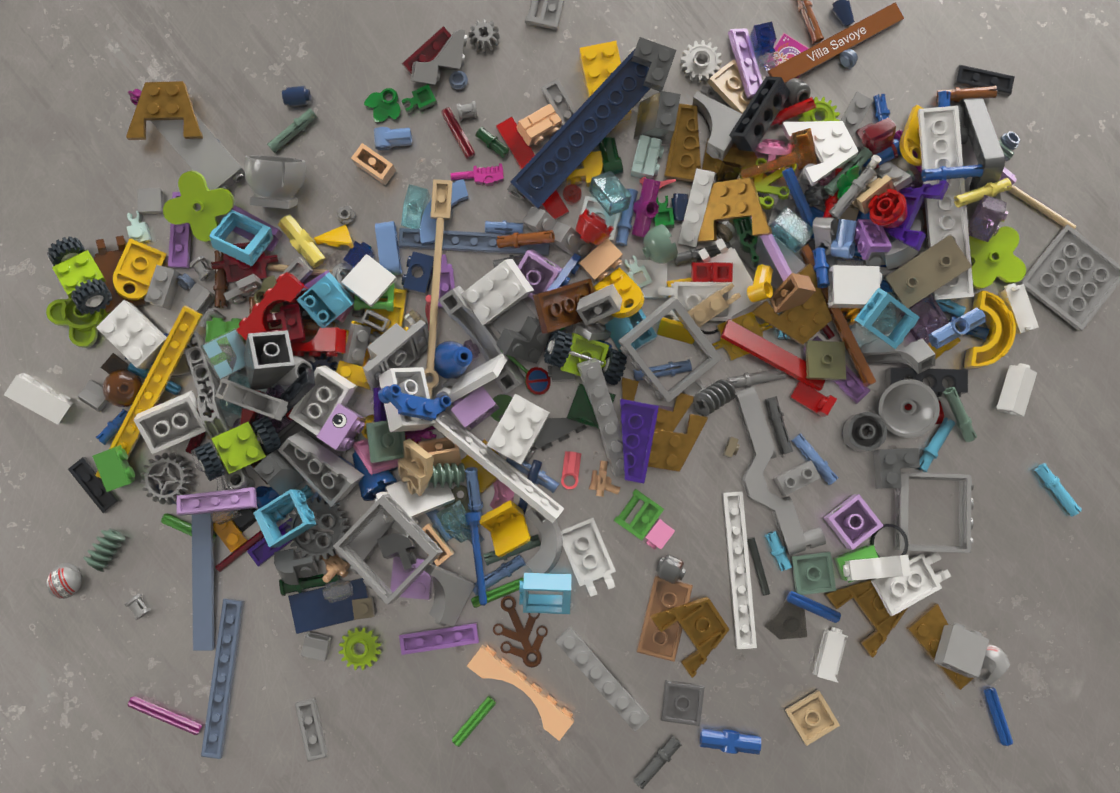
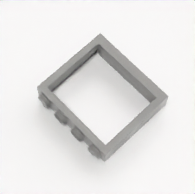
M670 297L618 340L622 353L626 357L629 355L633 360L631 362L632 366L637 371L641 370L644 374L643 380L649 386L652 385L656 389L654 394L660 400H665L668 403L722 359L679 300L674 297ZM672 310L708 358L669 391H666L631 346V343Z
M901 472L902 488H895V525L903 529L907 538L909 479L959 481V546L909 545L908 551L971 553L973 543L971 529L974 526L973 518H971V510L974 507V501L971 498V491L974 488L971 475ZM895 529V550L903 551L905 546L904 538Z
M389 494L382 495L333 546L340 554L339 557L343 560L346 559L350 564L351 570L359 574L364 579V584L370 589L373 588L377 593L378 599H382L387 605L395 602L443 552ZM383 508L429 555L394 592L385 585L349 546L355 537Z

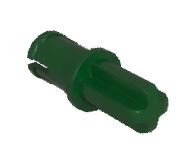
M484 127L478 129L475 136L483 141L488 149L494 150L502 158L509 154V148L501 143L497 136H493Z

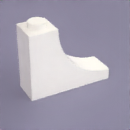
M908 555L845 561V565H843V573L848 581L911 575Z

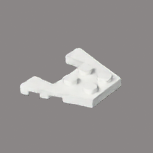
M843 121L784 122L782 124V129L788 141L807 135L821 164L805 169V174L811 186L816 185L820 179L826 178L837 167L840 168L858 154V149Z

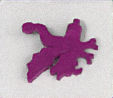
M430 426L424 430L405 431L406 439H414L415 442H421L423 437L431 440L436 438L437 434H433L429 430L436 428Z

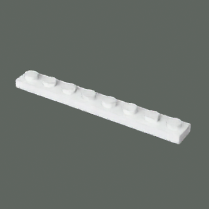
M445 411L436 417L435 424L432 426L439 432L444 434L550 522L553 523L564 510L562 506Z
M743 491L722 493L736 649L757 648Z

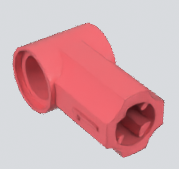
M565 451L561 485L565 490H573L577 487L581 453ZM567 476L575 479L573 486L565 485L564 479Z

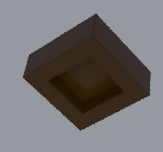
M722 161L716 176L717 180L722 182L737 180L742 169L741 165Z
M112 353L100 368L110 374L116 370H125L129 364Z

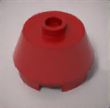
M887 189V192L879 196L876 194L868 206L872 222L885 228H896L907 218L906 198L903 194L893 189Z
M586 208L579 215L575 230L581 235L580 238L588 244L591 242L598 246L611 237L610 234L614 228L611 225L607 227L605 220L594 212L590 215L589 210Z

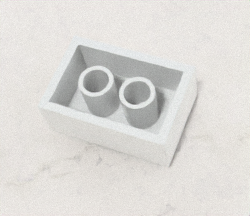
M507 259L461 293V295L481 324L487 325L491 324L532 293L534 289L513 259Z
M125 300L96 327L136 368L146 370L156 360L167 338L140 310Z
M326 365L316 368L314 371L315 386L294 406L288 416L315 435H318L337 404L346 406L357 388L355 384Z
M423 367L390 368L378 376L381 389L385 386L397 384L402 393L430 399ZM391 402L388 404L384 403L390 432L424 430L435 424V420L428 421L400 415Z
M193 391L138 413L134 419L152 454L206 431Z
M515 394L487 446L522 465L546 423L550 412Z

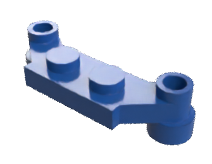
M397 384L385 386L378 392L380 401L385 404L391 402L398 410V414L428 421L435 420L437 414L444 412L451 405V399L446 395L433 400L402 393Z

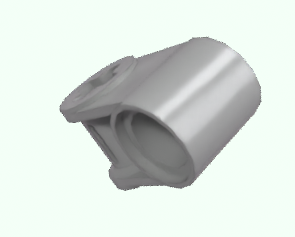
M816 217L812 226L815 249L824 248L825 255L831 253V244L836 239L838 223L836 218Z

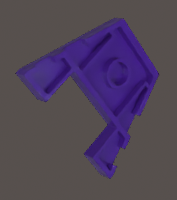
M943 180L935 185L928 183L923 184L920 188L913 189L908 187L900 189L898 192L906 198L907 218L896 228L883 227L885 233L919 251L926 235L922 231L910 230L924 198L943 200L949 187L948 182Z

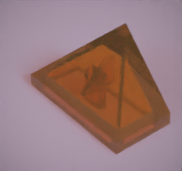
M811 128L791 133L790 143L793 145L792 153L798 169L801 170L808 164L817 165Z

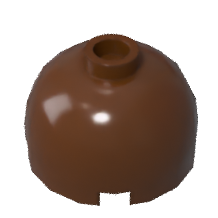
M116 370L105 378L103 394L110 404L117 407H129L133 404L143 384L140 377L134 372Z

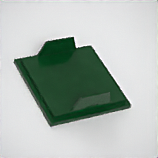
M579 383L567 419L599 429L585 387ZM609 393L613 403L616 395Z

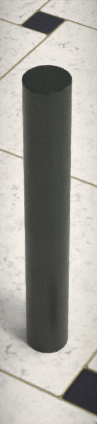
M755 537L749 538L747 541L763 596L769 595L771 593Z

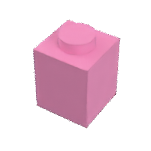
M658 519L645 536L648 539L646 543L654 550L657 547L662 549L675 530L661 519Z

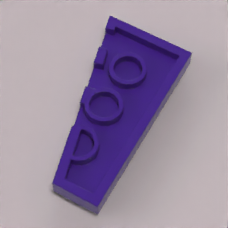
M620 399L625 480L644 484L659 406Z

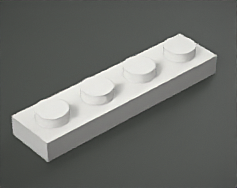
M696 169L678 241L679 244L697 248L700 229L716 175L715 172Z

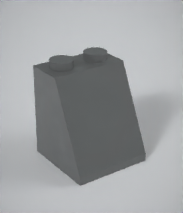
M660 91L641 101L633 139L639 140L640 135L661 139V144L670 145L675 129L681 94Z
M288 330L248 334L244 361L250 389H269L295 367Z

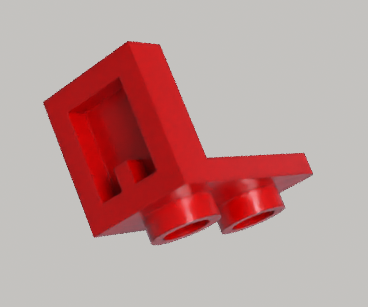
M798 382L790 396L791 399L821 417L828 416L837 400L832 395L826 397L803 382Z

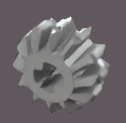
M484 18L483 23L477 20L476 26L471 25V32L468 33V36L471 38L470 44L475 45L476 50L482 48V52L485 53L486 48L492 51V45H498L497 40L500 39L499 28L494 26L493 21L487 24Z

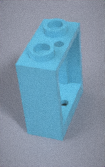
M231 210L222 218L221 223L211 231L209 236L214 249L250 266H253L273 240L270 227L234 210ZM236 226L255 235L244 250L224 241Z
M878 288L854 320L896 349L903 342L908 332L916 325L920 317L890 294ZM891 302L904 312L905 315L887 337L874 328L872 324L888 303Z
M290 489L254 512V516L269 547H281L316 525L314 513L309 509L306 503V496L301 490ZM293 500L303 523L282 536L272 513Z
M524 573V581H520L519 605H523V613L570 614L571 574ZM529 591L563 592V595L529 594Z

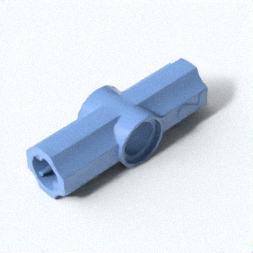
M975 308L928 335L930 344L938 349L985 323L984 312Z

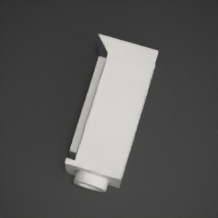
M831 627V630H824L813 672L817 677L837 683L839 682L835 675H838L846 644L844 639L845 637L848 638L847 635L843 634L842 629Z

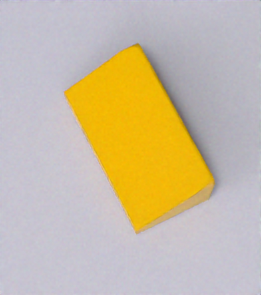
M664 317L660 320L657 331L658 335L689 344L694 343L695 340L681 322Z

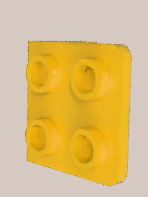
M511 500L487 512L479 520L480 525L490 531L495 554L498 557H503L530 541L523 509Z

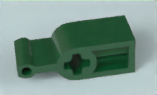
M750 217L733 219V226L742 251L750 254L751 266L756 268L759 264V256L755 252L758 236H753L752 219Z

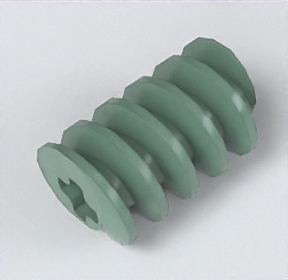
M437 463L435 468L433 465V474L426 488L429 487L430 483H432L433 488H436L438 482H440L441 488H444L445 482L448 483L449 488L452 487L453 482L459 488L460 482L464 483L465 481L464 464L459 463L457 467L456 463H452L451 466L448 463H444L442 467L440 463Z
M111 528L108 531L101 530L104 537H96L100 543H92L95 551L88 549L87 552L91 557H83L89 566L101 572H104L103 568L108 567L107 561L113 559L111 554H116V548L121 547L120 541H125L126 539L121 533Z

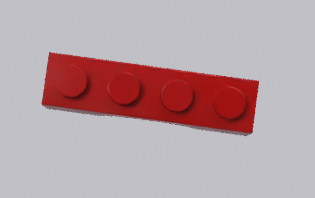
M288 272L281 274L276 280V285L265 292L264 299L252 307L251 314L240 321L239 328L236 331L246 341L250 333L271 331L266 314H269L277 304L282 302L298 303L297 299L309 290L293 274Z
M337 327L319 328L318 333L311 341L307 343L302 341L291 343L293 356L304 357V354H309L311 357H321V354H326L329 357H338V353L346 352L347 330ZM283 328L270 329V330H271V331H272V330H281V329H283Z

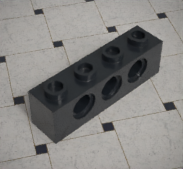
M766 76L732 129L729 136L738 150L755 151L787 100L790 91L782 77Z
M890 367L885 369V390L893 383L904 380L906 377L923 382L924 378L928 379L930 382L929 387L937 397H942L943 391L947 389L942 384L943 379L948 381V388H956L959 398L961 394L968 393V370L929 368L918 374L913 368Z

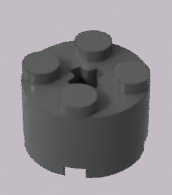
M863 412L851 416L843 427L845 444L859 452L877 449L885 442L887 437V427L882 418L872 412ZM862 429H865V431L868 432V434L864 435V433H862Z

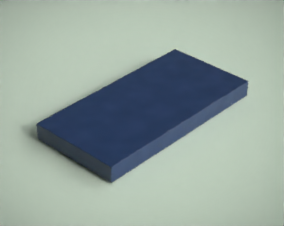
M359 578L289 595L288 598L296 634L353 621L352 600L369 598L367 586L363 582L364 579Z

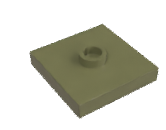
M808 340L805 343L807 379L846 380L845 342Z

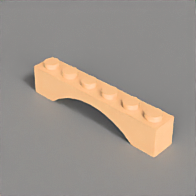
M482 645L467 664V667L481 678L503 680L521 689L537 707L542 719L543 728L560 741L574 723L573 713L565 707L561 709L557 705V700L551 695L545 696L541 692L542 688L536 683L530 684L526 680L527 676L519 670L517 672L511 668L512 664L505 658H498L495 655L497 652L488 645L487 647Z

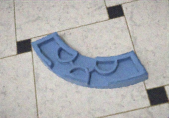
M464 179L453 182L451 207L460 201L469 199ZM432 199L425 208L421 219L420 239L422 246L435 243L437 219H431Z

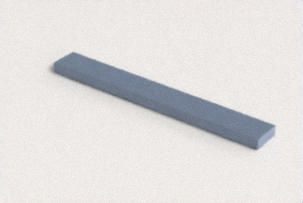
M399 229V248L435 249V243L422 246L420 229ZM443 230L442 250L525 255L526 251L533 249L542 256H549L550 243L520 246V248H498L497 236L513 234L502 235L500 233Z
M213 513L192 515L193 651L214 650Z
M223 599L201 757L221 759L223 755L244 601Z

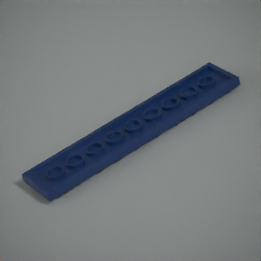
M635 49L510 181L537 209L541 207L651 89L643 86L649 67L631 61Z

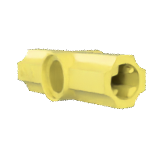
M291 215L284 216L277 225L290 239L289 242L298 253L304 256L310 266L313 268L319 267L326 260L325 256L316 247L314 240L299 226Z

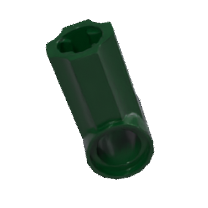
M615 137L604 138L599 144L604 177L623 174L622 160L618 155Z

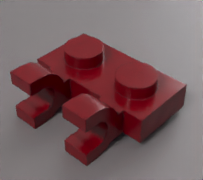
M299 303L281 306L280 312L266 314L268 323L270 322L271 327L279 326L282 322L283 329L269 332L288 330L291 343L306 340Z

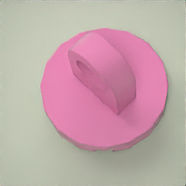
M776 139L762 140V143L758 144L755 150L768 154L766 173H774L776 155L791 154L793 145L791 143L785 145V142Z

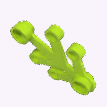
M759 158L755 165L757 170L754 180L757 192L778 195L782 200L787 199L790 193L788 187L769 185L783 176L782 172L786 167H792L795 173L797 167L795 160L791 158L783 160L780 169L763 179L764 170L767 168V160ZM743 168L740 171L741 179L751 178L752 171L749 168ZM785 191L787 194L782 195L780 192ZM759 197L760 204L764 209H771L773 207L774 199L772 197ZM765 201H770L771 204L767 205Z

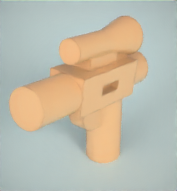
M600 460L598 475L597 470L592 471L589 489L597 490L596 496L604 497V490L619 494L621 487L612 485L611 478L606 476L608 461Z
M337 554L329 556V559L326 560L322 556L327 571L322 578L325 583H329L336 574L343 578L347 576V570L350 568L348 562L341 559Z

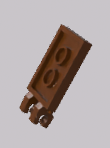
M123 235L116 236L118 250L107 252L104 239L96 240L98 253L95 254L94 261L104 276L105 284L112 294V301H110L109 305H105L106 313H111L123 300L132 303L136 308L146 306L144 298L138 300L123 298L116 292L113 286V274L126 247ZM130 284L125 285L123 288L128 294L135 291V287Z

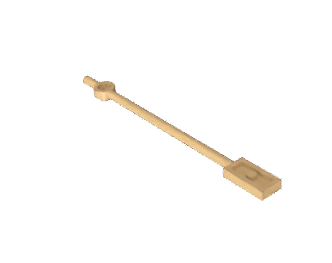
M433 179L431 219L437 220L426 370H424L425 378L428 376L433 377L431 383L427 382L430 399H432L433 388L439 383V376L434 371L444 219L450 220L453 182L450 180Z

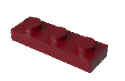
M443 26L401 64L411 75L413 62L432 61L451 37V34Z

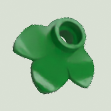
M386 88L381 93L374 92L364 102L366 107L374 109L373 117L376 123L383 122L388 117L396 120L401 113V107L398 104V94L392 88ZM387 96H392V100L387 101Z
M858 165L850 168L846 175L842 174L838 179V199L847 192L853 180L859 177Z

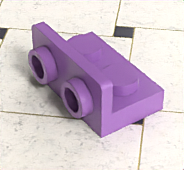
M858 219L854 240L863 260H868L871 252H889L892 245L883 227L873 223L871 219Z

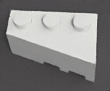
M25 373L16 375L4 396L57 425L62 422L73 405L69 397L61 393L58 395L52 391L51 387L37 382L33 377Z

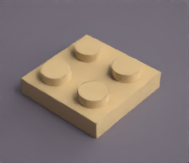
M819 690L785 709L806 746L840 726Z

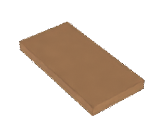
M654 576L637 653L675 662L683 628L677 621L663 632H660L650 616L689 603L693 585L678 581L675 584H671L659 578V576Z

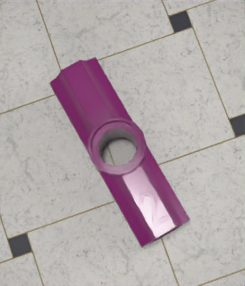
M644 178L640 199L633 206L636 216L632 235L644 238L649 231L652 218L658 213L656 199L660 181Z

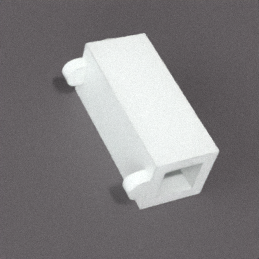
M1016 283L1004 286L1005 290L999 292V296L1014 316L1016 324L1015 335L1039 328L1024 284L1016 286Z
M1019 363L1018 366L1009 365L996 408L997 411L1024 417L1037 372L1031 370L1029 365Z

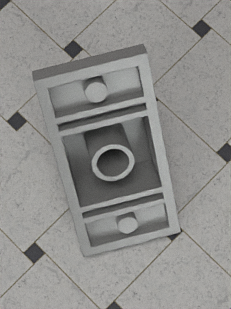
M419 320L407 331L396 323L382 335L377 331L373 332L375 336L370 334L369 342L371 344L367 348L372 360L368 361L363 367L370 389L373 391V388L380 387L378 378L380 374L390 368H407L428 350L429 332L424 321Z

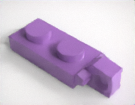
M446 254L442 255L439 299L455 288L452 264H447ZM439 302L438 308H443V306Z

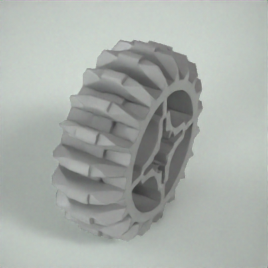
M162 453V457L155 455V460H148L150 466H143L147 471L141 473V476H145V480L140 482L146 484L142 490L148 491L147 497L153 496V502L159 501L160 504L167 502L168 505H171L173 501L177 503L178 495H186L185 492H191L188 485L194 484L193 481H190V478H193L195 475L189 474V471L193 468L191 466L186 467L188 461H182V456L178 455L176 457L175 453H170V455ZM166 464V467L163 468V471L159 474H156L157 470L162 465ZM174 466L178 468L181 478L176 475V468ZM167 476L170 477V479H174L175 481H165V479L161 477ZM155 480L159 482V489L161 491L156 488ZM174 484H179L174 492L168 494Z

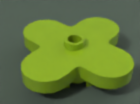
M187 171L178 180L181 196L170 199L164 204L163 215L168 222L175 225L189 223L193 235L198 240L204 242L211 241L209 237L211 231L219 225L217 216L227 214L233 209L235 204L234 196L224 188L208 189L206 180L201 173ZM196 203L200 204V210L197 209Z
M1009 226L1001 227L990 238L980 232L969 233L973 288L984 289L990 286L996 277L1008 284L1016 283L1024 278L1026 266L1021 259L1013 254L1020 240L1019 234L1014 228Z
M72 298L54 300L46 309L47 318L52 323L58 326H69L71 342L81 348L90 347L96 342L98 336V329L96 327L110 314L101 308L98 313L94 311V314L89 312L82 315Z

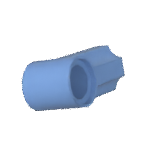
M375 128V149L383 151L396 146L412 145L411 129Z
M839 219L836 239L831 244V256L853 258L856 248L854 235L857 221Z

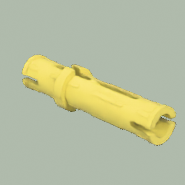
M1005 178L995 183L989 182L981 188L954 196V204L957 208L987 197L993 198L1001 192L1011 190V181Z

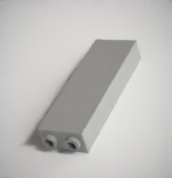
M198 117V125L203 139H185L183 137L184 120H150L193 171H197L204 176L207 187L210 190L224 188L229 191L230 186L243 179L245 175L243 168Z

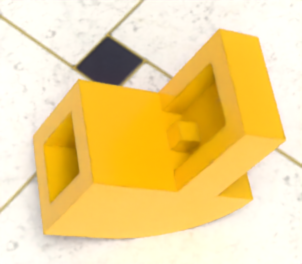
M601 151L591 152L582 162L583 168L574 170L566 179V182L571 183V185H578L585 181L586 188L595 185L602 175L603 162Z

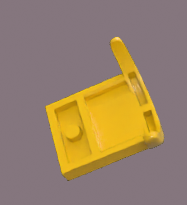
M394 288L393 312L387 311V309L369 310L389 319L391 324L388 329L396 323L403 327L408 291ZM380 298L378 301L387 302L388 298ZM372 316L368 319L381 327L384 325V322ZM351 321V323L369 326L364 322L362 324L357 321ZM371 327L370 334H373L374 331H377L380 335L383 334V332Z

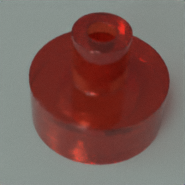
M570 184L564 188L563 199L566 203L574 205L581 200L582 192L577 185Z

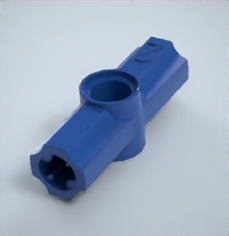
M701 729L700 747L720 749L722 752L731 754L743 752L759 755L761 751V737L740 734V732L734 730L716 731Z

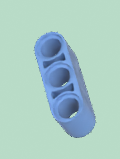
M395 222L376 223L375 232L379 263L394 276L402 275Z

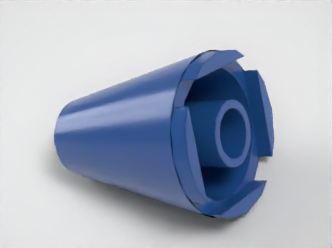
M445 341L435 349L434 371L445 379L458 378L469 367L473 358L472 352L458 342Z
M354 450L352 457L355 469L364 474L358 482L361 497L364 501L375 500L377 493L386 492L385 487L396 483L397 479L389 470L371 475Z

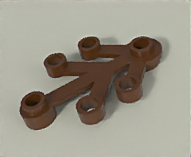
M505 596L501 600V608L509 613L516 632L505 628L501 623H497L493 627V633L521 642L524 650L512 646L509 641H504L500 647L501 651L505 654L511 653L521 657L527 667H537L542 660L539 649L543 638L548 633V629L544 625L538 626L536 629L537 637L533 646H531L529 636L540 613L536 617L528 613L529 618L525 628H523L515 609V598ZM506 600L512 601L511 607L505 605ZM501 626L502 632L497 633L495 627ZM540 628L546 630L544 635L539 634L538 630ZM504 644L510 645V649L508 651H505L503 649ZM530 654L536 656L534 661L529 660L528 656Z

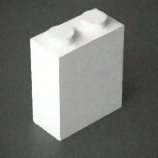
M833 265L829 268L828 306L829 308H863L875 291L880 288L882 273L879 270V266Z

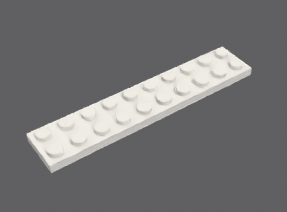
M958 106L919 109L918 123L922 170L937 169L940 166H946V168L963 166ZM964 178L947 179L949 187L943 200L925 198L928 247H932L951 234L971 264L967 207L965 205L957 208L954 204V196L965 193ZM940 180L923 182V184L930 183L931 185L939 184ZM969 268L932 293L933 301L974 297L972 268Z

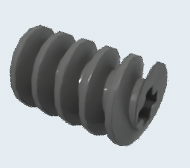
M720 379L695 394L693 398L695 410L701 416H708L736 397V392L730 382Z

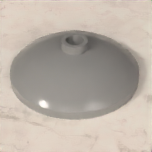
M906 379L893 383L883 392L879 401V416L882 418L887 429L900 437L913 438L927 433L935 425L939 416L940 408L936 394L928 385L918 380ZM908 403L912 405L910 410L905 409V405Z

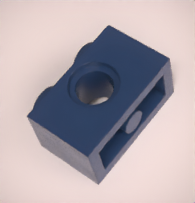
M413 251L412 256H409L407 259V274H404L402 277L401 285H404V290L423 296L428 295L433 278L434 256ZM416 270H423L421 277H414Z

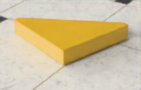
M346 224L314 237L317 245L327 243L328 246L341 247V245H346L351 249L354 247Z

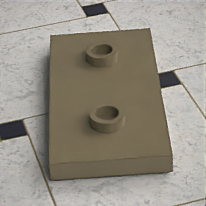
M950 234L884 277L900 303L909 308L971 268L972 265Z

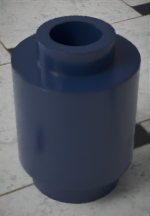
M305 86L288 87L286 90H282L283 103L290 107L308 105V101L311 100L310 90L306 89Z

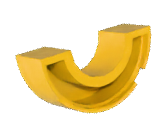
M982 290L974 296L973 309L978 308L984 312L985 323L989 333L981 347H972L966 350L963 367L965 369H976L993 364L1004 357L1013 345L1016 334L1014 316L1004 304L1005 302L991 292Z

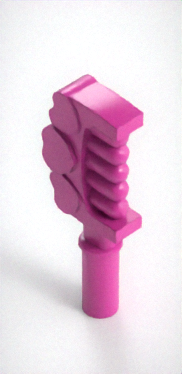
M502 163L495 167L477 168V166H473V171L450 173L451 181L474 178L475 184H485V186H493L495 183L498 184L504 181Z

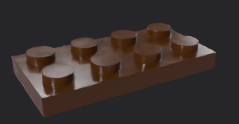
M591 278L533 295L542 334L583 321L576 309L579 299L594 293Z

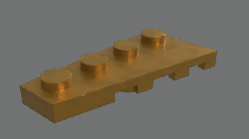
M679 103L665 178L693 182L696 169H701L697 106Z
M935 603L908 626L907 629L934 660L944 625H948L939 605ZM938 665L959 690L974 679Z

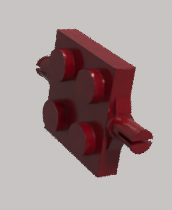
M250 242L233 245L244 250ZM263 252L253 266H250L224 253L223 261L211 262L212 270L224 268L228 284L236 283L252 274L261 280H265L267 278V263H278V255L266 256Z

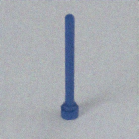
M480 511L465 513V521L468 522L471 530L479 603L485 606L487 604L478 531L481 515Z

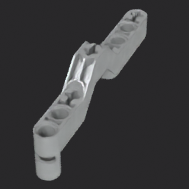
M194 331L184 352L198 392L197 408L203 426L210 438H213L230 429L225 421L220 399L215 397L219 385L210 358L203 347L205 345L204 339ZM201 353V357L195 361V356ZM207 371L206 376L200 378L201 373ZM220 461L225 471L224 476L228 486L233 489L255 487V482L248 476L245 467L228 475L222 461Z
M754 386L736 391L735 399L754 454L742 478L747 497L773 511L788 556L805 551V546L807 545L812 549L826 544L824 533L820 527L803 533L790 496L780 498L769 492L763 472L769 460L776 458L777 454Z

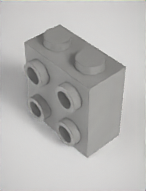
M959 623L944 625L934 663L965 677L979 678L989 639L982 637L983 634L980 632L966 630L965 626Z

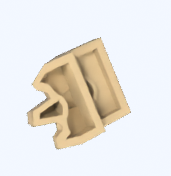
M411 439L403 441L404 458L398 460V473L402 482L407 481L408 491L411 495L417 493L420 497L433 474L434 459L419 444H416Z

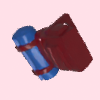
M889 118L874 125L869 123L856 131L857 136L862 141V145L868 148L873 155H878L881 158L880 163L874 169L901 155L900 141L894 139L896 124ZM869 158V159L863 164V167H865V168L867 167V165H868L869 162L871 161V158Z

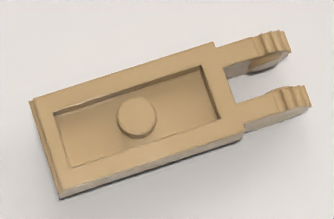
M733 283L728 284L720 291L717 290L687 311L698 327L704 325L741 297L740 293H735L726 301L723 298V294L733 289Z

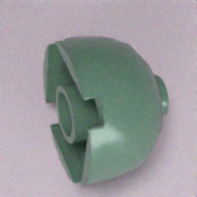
M663 224L655 226L647 232L644 237V247L642 250L646 258L650 257L656 263L665 264L678 257L676 243H671L669 238L672 235Z

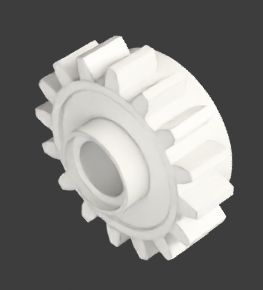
M702 40L701 44L694 41L693 47L689 44L687 50L683 51V57L680 60V63L683 64L681 70L686 71L685 76L691 77V81L695 79L698 83L701 80L707 82L710 77L720 70L719 66L722 64V60H719L721 53H716L717 46L711 48V42L705 45L704 40ZM697 60H703L705 64H699Z

